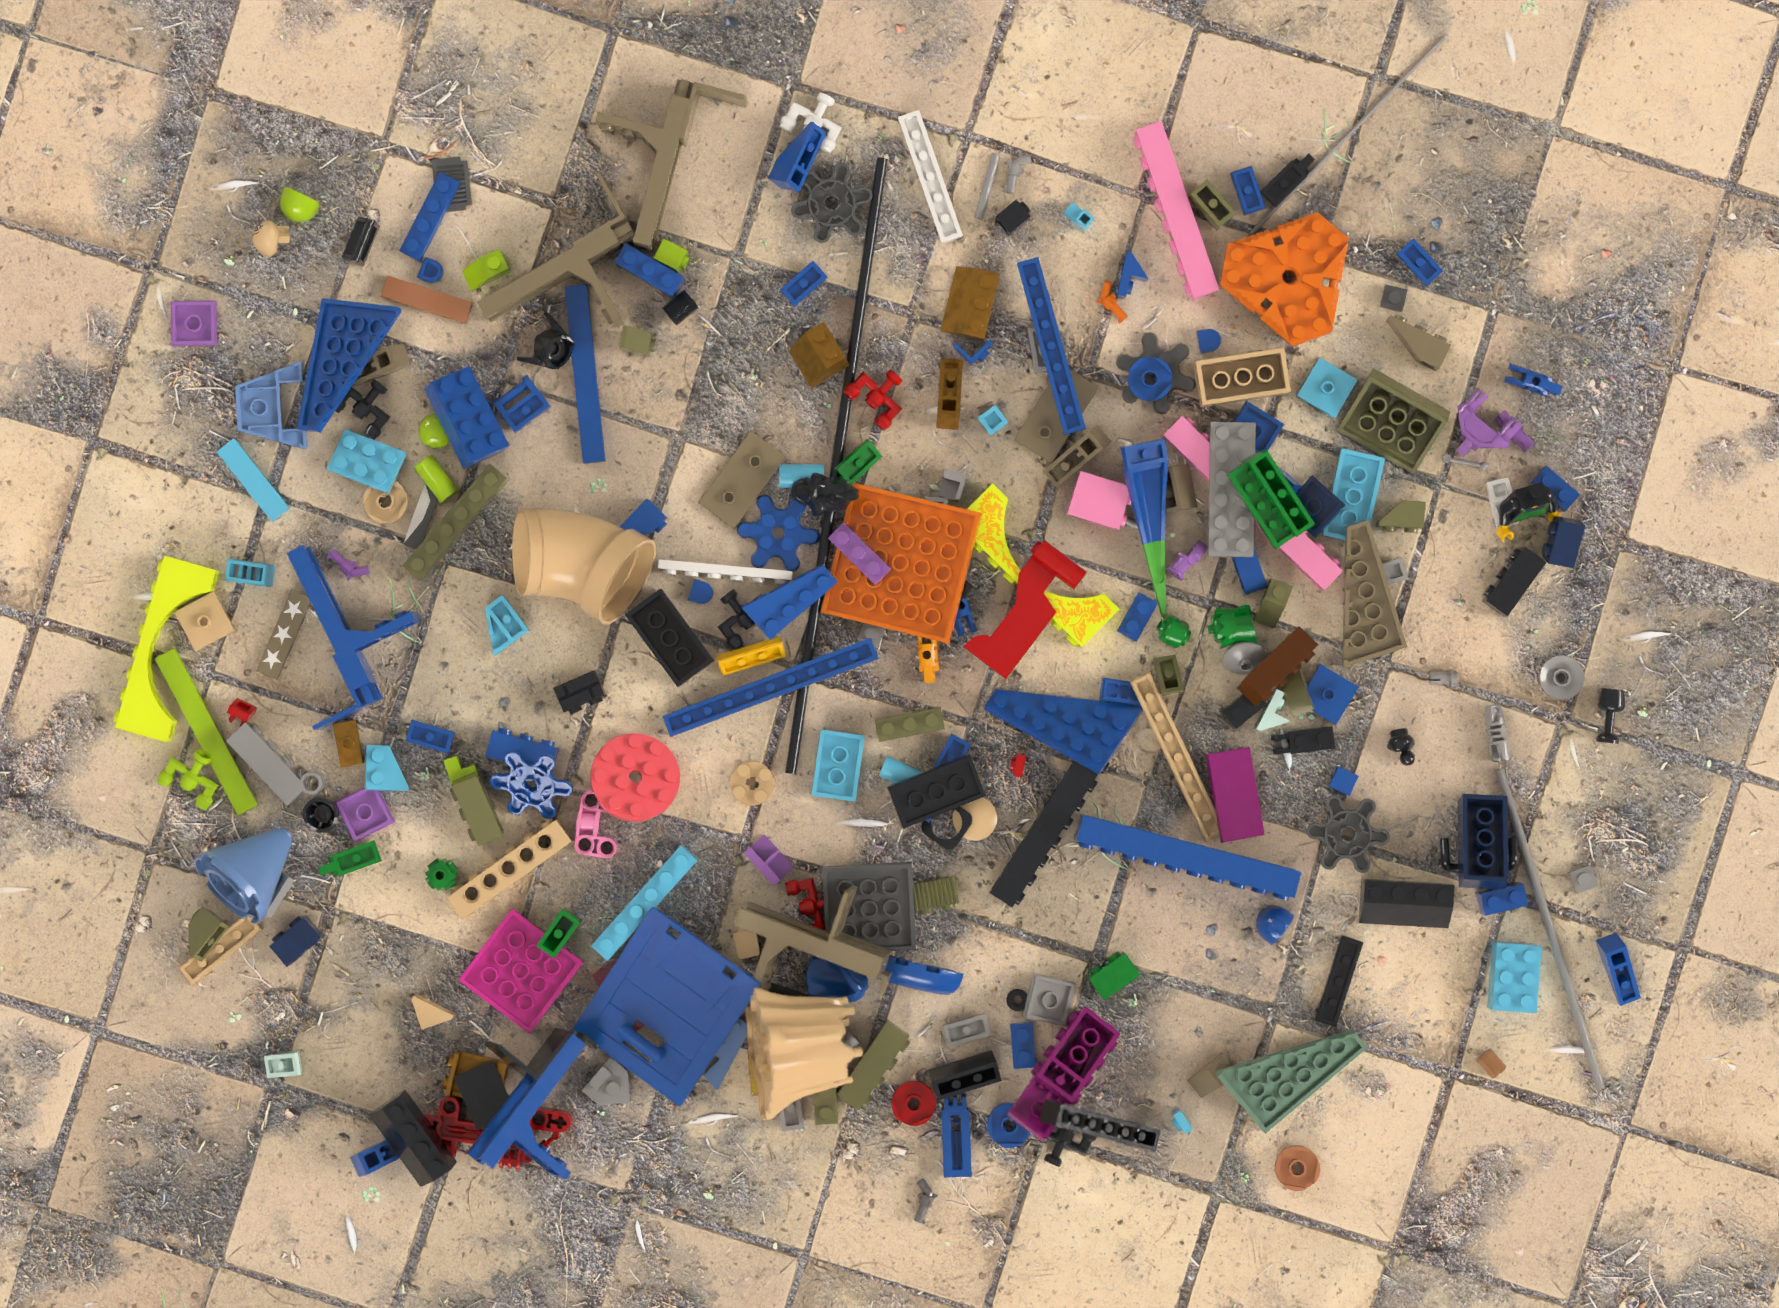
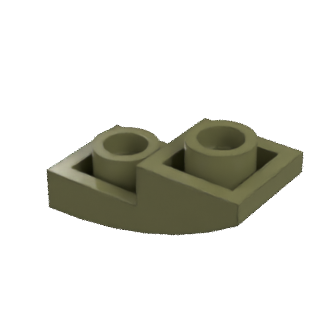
M1301 669L1293 677L1289 674L1286 677L1288 682L1282 689L1294 718L1314 710L1315 707L1308 693V686Z

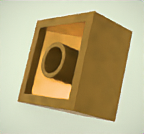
M824 321L805 332L789 351L811 388L849 366L845 355Z

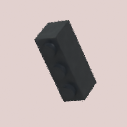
M1525 546L1520 549L1516 548L1509 557L1511 562L1507 567L1503 566L1496 575L1498 580L1494 585L1490 584L1483 593L1485 598L1482 602L1503 617H1507L1546 564L1545 560Z
M992 1050L928 1070L937 1101L1002 1081Z

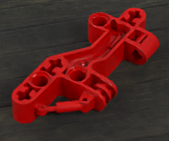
M451 1095L445 1097L440 1102L438 1115L424 1114V1116L432 1126L437 1121L439 1122L437 1127H433V1129H436L438 1136L454 1158H456L458 1142L474 1144L486 1127L477 1130L473 1120L460 1118L462 1102L459 1097ZM446 1101H453L455 1103L456 1110L454 1112L446 1109ZM539 1107L535 1112L544 1115V1123H536L533 1116L529 1120L532 1129L553 1132L548 1140H543L539 1143L546 1148L549 1147L553 1140L559 1139L560 1132L566 1131L572 1124V1116L568 1111L547 1107ZM550 1114L553 1115L551 1119L557 1120L560 1116H563V1120L567 1121V1123H564L563 1126H559L560 1123L558 1121H552L550 1125H548L550 1120ZM512 1143L509 1148L516 1149L518 1147ZM519 1148L518 1154L514 1153V1150H510V1153L505 1152L500 1159L499 1168L503 1169L505 1165L508 1166V1169L516 1167V1170L520 1171L521 1163H530L532 1159Z

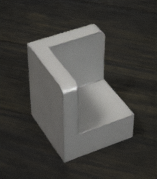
M945 469L938 496L959 502L967 475Z

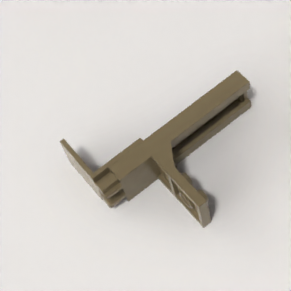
M677 79L663 129L601 112L597 113L596 122L599 128L602 129L601 132L609 135H615V132L623 134V138L631 141H636L637 138L642 139L656 153L633 238L636 248L650 252L654 251L682 146L687 145L699 97L704 96L747 108L748 101L746 95L698 82L692 83L687 80Z
M599 171L595 174L619 216L574 241V247L479 300L477 302L491 323L570 277H574L594 288L590 292L598 305L603 304L605 307L601 311L609 324L614 323L616 327L624 324L592 265L620 250L621 246L633 240L635 233Z

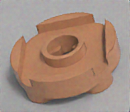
M1293 1145L1284 1148L1277 1156L1275 1173L1278 1180L1286 1188L1293 1191H1303L1318 1180L1320 1163L1316 1155L1309 1148ZM1295 1162H1300V1166L1303 1167V1171H1299L1300 1174H1294V1170L1291 1169Z

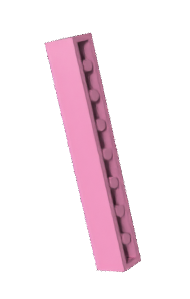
M1162 121L1136 129L1133 142L1136 150L1140 149L1142 157L1140 162L1143 170L1148 171L1150 177L1147 179L1151 192L1154 191L1157 197L1154 203L1157 212H1162L1164 218L1161 221L1165 234L1169 233L1170 235L1169 247L1172 255L1176 254L1177 271L1180 276H1184L1186 282L1183 284L1187 297L1190 296L1193 301L1217 293L1219 287Z

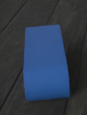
M1253 549V557H1232L1245 595L1267 588L1255 549Z

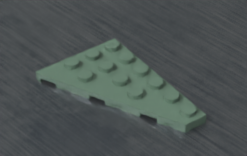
M1352 1029L1217 1070L1215 1074L1266 1134L1368 1047Z

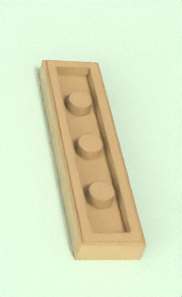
M249 915L245 919H238L227 929L202 962L191 957L178 969L189 983L194 985L260 932L263 928L259 923H251L253 918Z

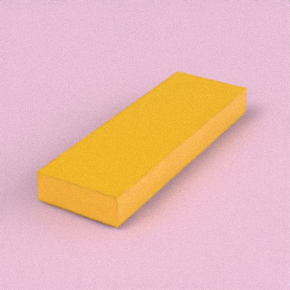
M781 637L716 655L722 676L786 657Z

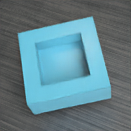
M996 405L977 418L990 436L1009 423Z
M1179 1108L1172 1112L1174 1119L1171 1121L1178 1132L1183 1130L1187 1134L1193 1130Z

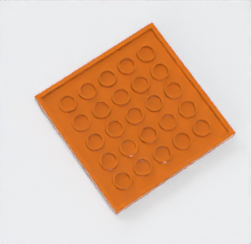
M853 483L852 486L859 490V498L850 501L846 508L843 522L891 570L875 585L836 548L830 573L838 583L825 593L821 613L950 644L982 513Z

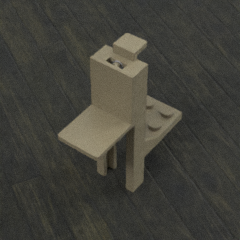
M853 885L844 892L831 932L752 902L747 903V908H739L734 925L767 937L754 974V978L761 982L760 989L769 992L772 984L769 982L770 976L775 974L779 964L776 961L777 956L786 947L790 946L874 979L881 978L882 982L878 994L882 995L886 992L892 973L885 969L892 951L842 932L857 886Z

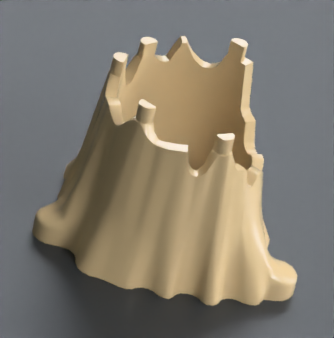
M754 988L753 995L750 996L751 1002L745 1009L749 1059L753 1067V1077L758 1087L759 1112L762 1121L773 1119L789 1104L802 1097L853 1083V1077H848L846 1065L854 1057L862 1056L863 1052L861 1047L851 1048L844 1045L841 1041L842 1036L846 1032L845 1027L849 1026V1019L846 1016L855 1014L853 1006L843 1007V1004L848 1003L847 996L839 998L786 996Z

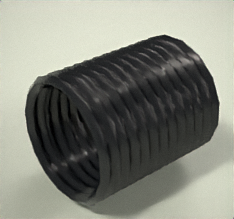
M685 290L681 291L679 295L662 307L676 326L699 308Z

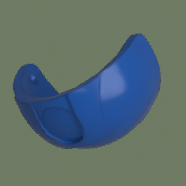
M1272 905L1265 907L1260 911L1256 919V928L1259 935L1270 945L1274 944L1289 927L1294 914L1281 906Z

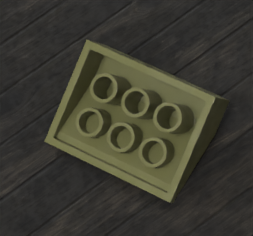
M1372 368L1337 431L1415 474L1448 422L1450 411Z

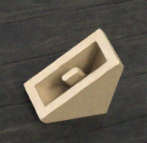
M415 994L411 999L421 1030L452 1020L456 1015L455 1012L418 994Z

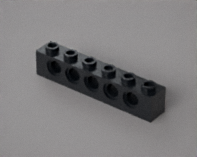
M1047 1099L1044 1100L1039 1119L1040 1122L1154 1152H1156L1161 1130Z

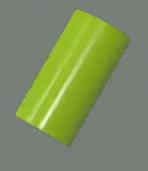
M433 455L426 457L414 467L441 504L459 492V489Z

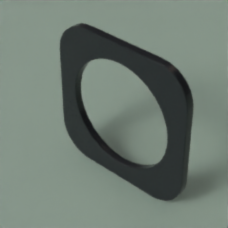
M961 806L955 808L962 818L961 830L955 837L951 839L937 837L932 830V819L929 823L927 821L922 822V832L943 848L948 850L954 849L972 824L971 814Z

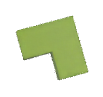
M459 756L443 760L451 784L456 779L478 771L476 764L462 768Z

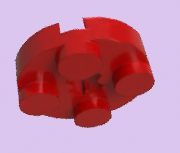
M912 1080L904 1082L893 1093L892 1110L899 1121L910 1126L922 1125L930 1120L935 1111L936 1098L934 1092L922 1081ZM911 1097H915V1100L917 1098L920 1100V1103L917 1104V1109L908 1107L907 1103L910 1102Z

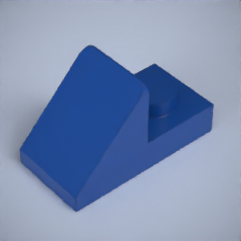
M1128 251L1125 255L1116 298L1125 299L1127 294L1131 295L1134 282L1130 281V278L1148 281V277L1132 252Z

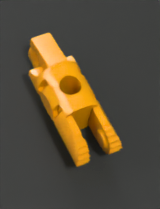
M917 636L919 672H924V683H934L935 671H939L937 641L931 640V643L924 644V638ZM927 651L931 653V657L929 659L926 657Z

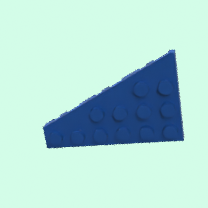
M322 298L297 429L321 433L401 314V308Z
M999 689L995 690L984 707V710L1099 775L1143 712L1140 705Z

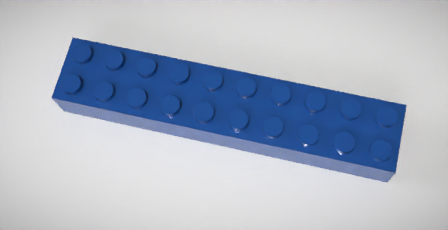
M1084 814L1080 815L1074 838L1075 841L1079 842L1078 846L1092 850L1093 846L1100 847L1102 853L1114 855L1115 851L1122 853L1121 857L1136 861L1137 857L1143 858V863L1158 867V863L1165 864L1164 868L1171 871L1179 872L1180 868L1187 870L1186 874L1201 878L1202 874L1208 875L1210 881L1223 884V881L1227 880L1230 881L1229 885L1245 889V886H1250L1253 892L1264 895L1267 894V891L1273 892L1272 896L1287 901L1289 897L1295 898L1301 876V871Z

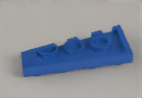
M821 564L798 576L795 580L787 584L784 583L778 586L777 589L767 594L764 593L758 596L757 599L741 605V608L771 640L838 583V581Z

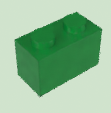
M1119 951L1115 952L1107 958L1108 963L1103 966L1098 964L1089 971L1091 975L1088 976V979L1103 1000H1106L1140 976V973L1124 951L1121 954Z

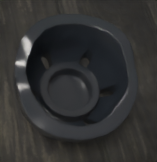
M316 797L307 802L303 808L304 822L311 830L323 833L332 830L337 825L339 811L337 805L331 799Z

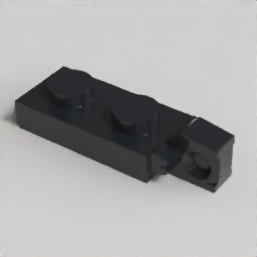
M1308 153L1301 161L1297 158L1292 160L1260 191L1261 195L1276 208L1310 173L1307 167L1315 159Z

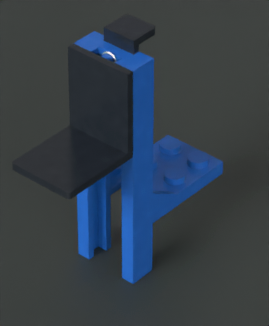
M555 1028L526 1066L500 1044L487 1041L484 1045L521 1074L523 1079L468 1150L467 1154L479 1164L484 1165L485 1163L489 1168L493 1169L513 1143L551 1175L566 1180L571 1174L566 1169L567 1164L560 1158L549 1155L551 1151L544 1145L537 1144L529 1120L583 1048L587 1045L592 1049H597L599 1045L584 1033L577 1032L574 1035L568 1030Z

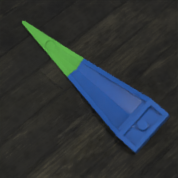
M1158 439L1121 447L1124 464V469L1122 470L1162 618H1166L1165 512L1168 456L1165 439Z

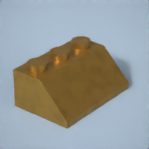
M956 266L940 331L983 342L1000 274L978 268Z

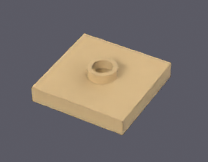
M215 591L175 611L183 630L196 652L236 631Z

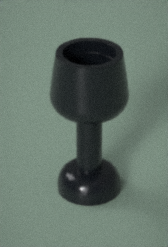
M1602 688L1598 707L1606 711L1604 733L1598 734L1596 741L1619 744V738L1613 734L1615 712H1621L1625 708V690Z

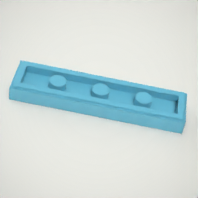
M235 438L217 451V454L272 522L290 509Z

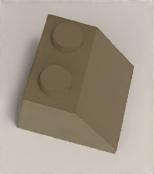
M1189 464L1169 466L1165 514L1197 508L1198 505Z

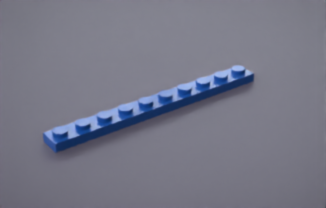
M868 638L664 715L663 719L669 736L673 737L878 660L879 657L872 638Z

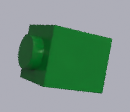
M564 907L536 946L555 959L578 928L582 919Z

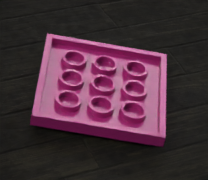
M512 908L458 981L530 1034L584 961L565 947L562 948L555 959L538 948L536 945L545 932Z

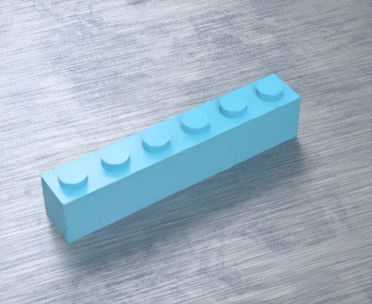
M681 845L591 947L608 961L639 927L650 908L657 907L699 859L685 846Z

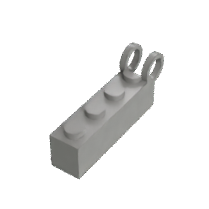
M245 722L226 740L287 806L292 805L303 793L310 795L318 794L325 788L326 780L321 773L308 772L303 774L301 771L297 773L292 768L293 762L286 755L281 756L276 751L278 749L277 745L271 739L266 740L261 735L263 733L262 729L255 723ZM310 776H315L319 782L317 789L314 791L307 786V780Z

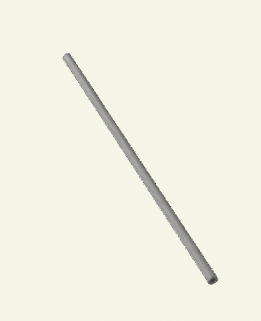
M1504 768L1499 769L1495 773L1503 796H1507L1508 814L1596 1089L1601 1090L1605 1088L1603 1078Z

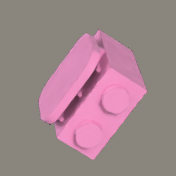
M1080 471L1066 515L1118 531L1120 526L1124 527L1128 516V514L1124 513L1126 505H1131L1127 485Z

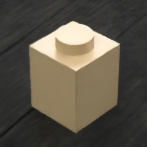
M737 927L738 931L734 932L733 936L738 959L761 955L758 935Z

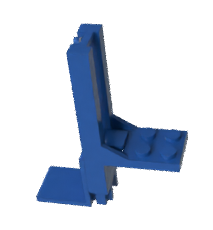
M302 545L287 552V555L336 652L333 655V659L356 703L312 726L314 730H322L383 699L376 684L377 681L362 650L420 622L421 619L418 613L405 610L396 614V619L391 622L385 620L376 624V629L371 632L351 630L311 547L305 548Z

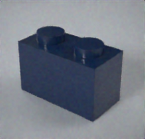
M1554 516L1553 521L1548 525L1547 533L1549 536L1547 543H1544L1542 547L1543 559L1548 564L1574 568L1585 525L1580 520Z
M298 916L289 924L291 928L286 933L281 931L272 938L274 943L269 947L286 967L293 964L324 937L308 916L302 919Z

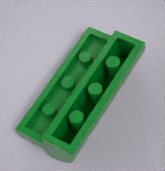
M1262 450L1242 461V464L1226 474L1274 549L1279 548L1294 536L1298 537L1315 525L1268 450Z

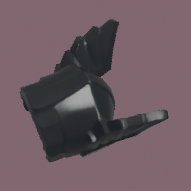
M546 312L544 315L551 328L535 337L533 357L520 356L517 357V361L549 369H559L569 360L575 342L566 334L554 318Z

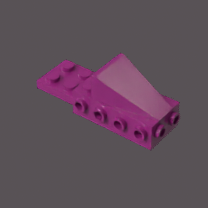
M1086 1006L1078 1012L1074 1010L1067 1020L1069 1025L1066 1029L1062 1028L1055 1037L1057 1039L1055 1045H1050L1043 1054L1045 1058L1034 1066L1031 1071L1033 1076L1029 1080L1030 1082L1007 1113L1008 1116L1042 1142L1047 1139L1055 1127L1039 1121L1044 1100L1047 1099L1074 1106L1082 1096L1080 1092L1083 1087L1087 1088L1092 1082L1094 1071H1098L1105 1063L1104 1057L1106 1054H1110L1118 1044L1116 1040L1121 1033Z

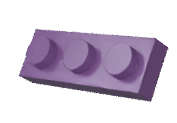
M844 522L828 538L875 585L891 570Z

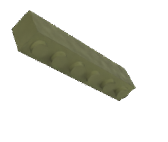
M489 464L402 566L418 580L423 581L507 484L509 479Z

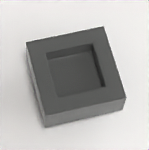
M1385 285L1380 307L1402 312L1408 289Z

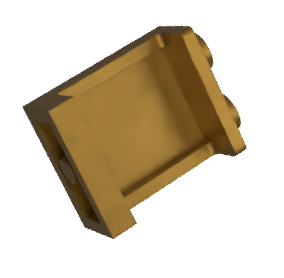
M457 1050L449 1058L448 1067L451 1068L449 1077H445L443 1089L446 1090L445 1096L452 1095L463 1098L454 1076L491 1060L494 1061L505 1085L509 1065L500 1059Z

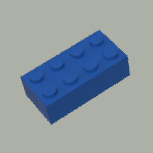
M470 366L434 380L424 389L463 469L498 455L509 447Z

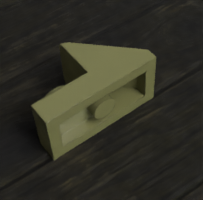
M1176 655L1153 658L1160 694L1165 696L1184 692Z

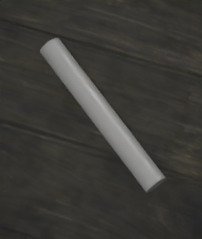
M996 153L991 154L974 216L977 219L983 220L1000 159V155Z

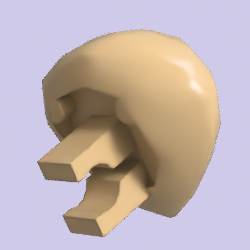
M271 220L263 221L254 230L252 236L253 245L263 256L272 257L277 253V243H289V226H277Z

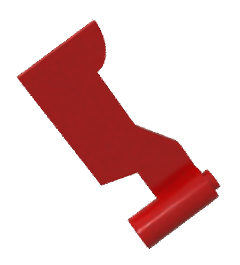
M1043 540L1042 543L1037 541L1030 550L1033 555L1018 575L1015 605L991 636L978 635L970 639L963 646L1004 679L1010 675L1056 614L1055 609L1043 593L1055 577L1059 578L1074 590L1087 573V571L1046 540Z

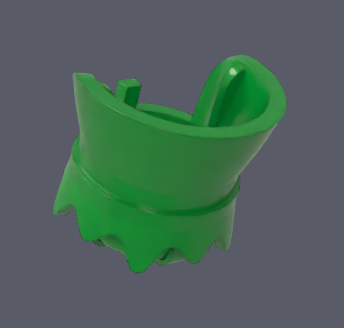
M1243 605L1236 609L1216 608L1214 610V615L1211 616L1212 625H1207L1208 633L1213 634L1214 641L1221 643L1220 649L1241 642L1257 644L1250 605Z

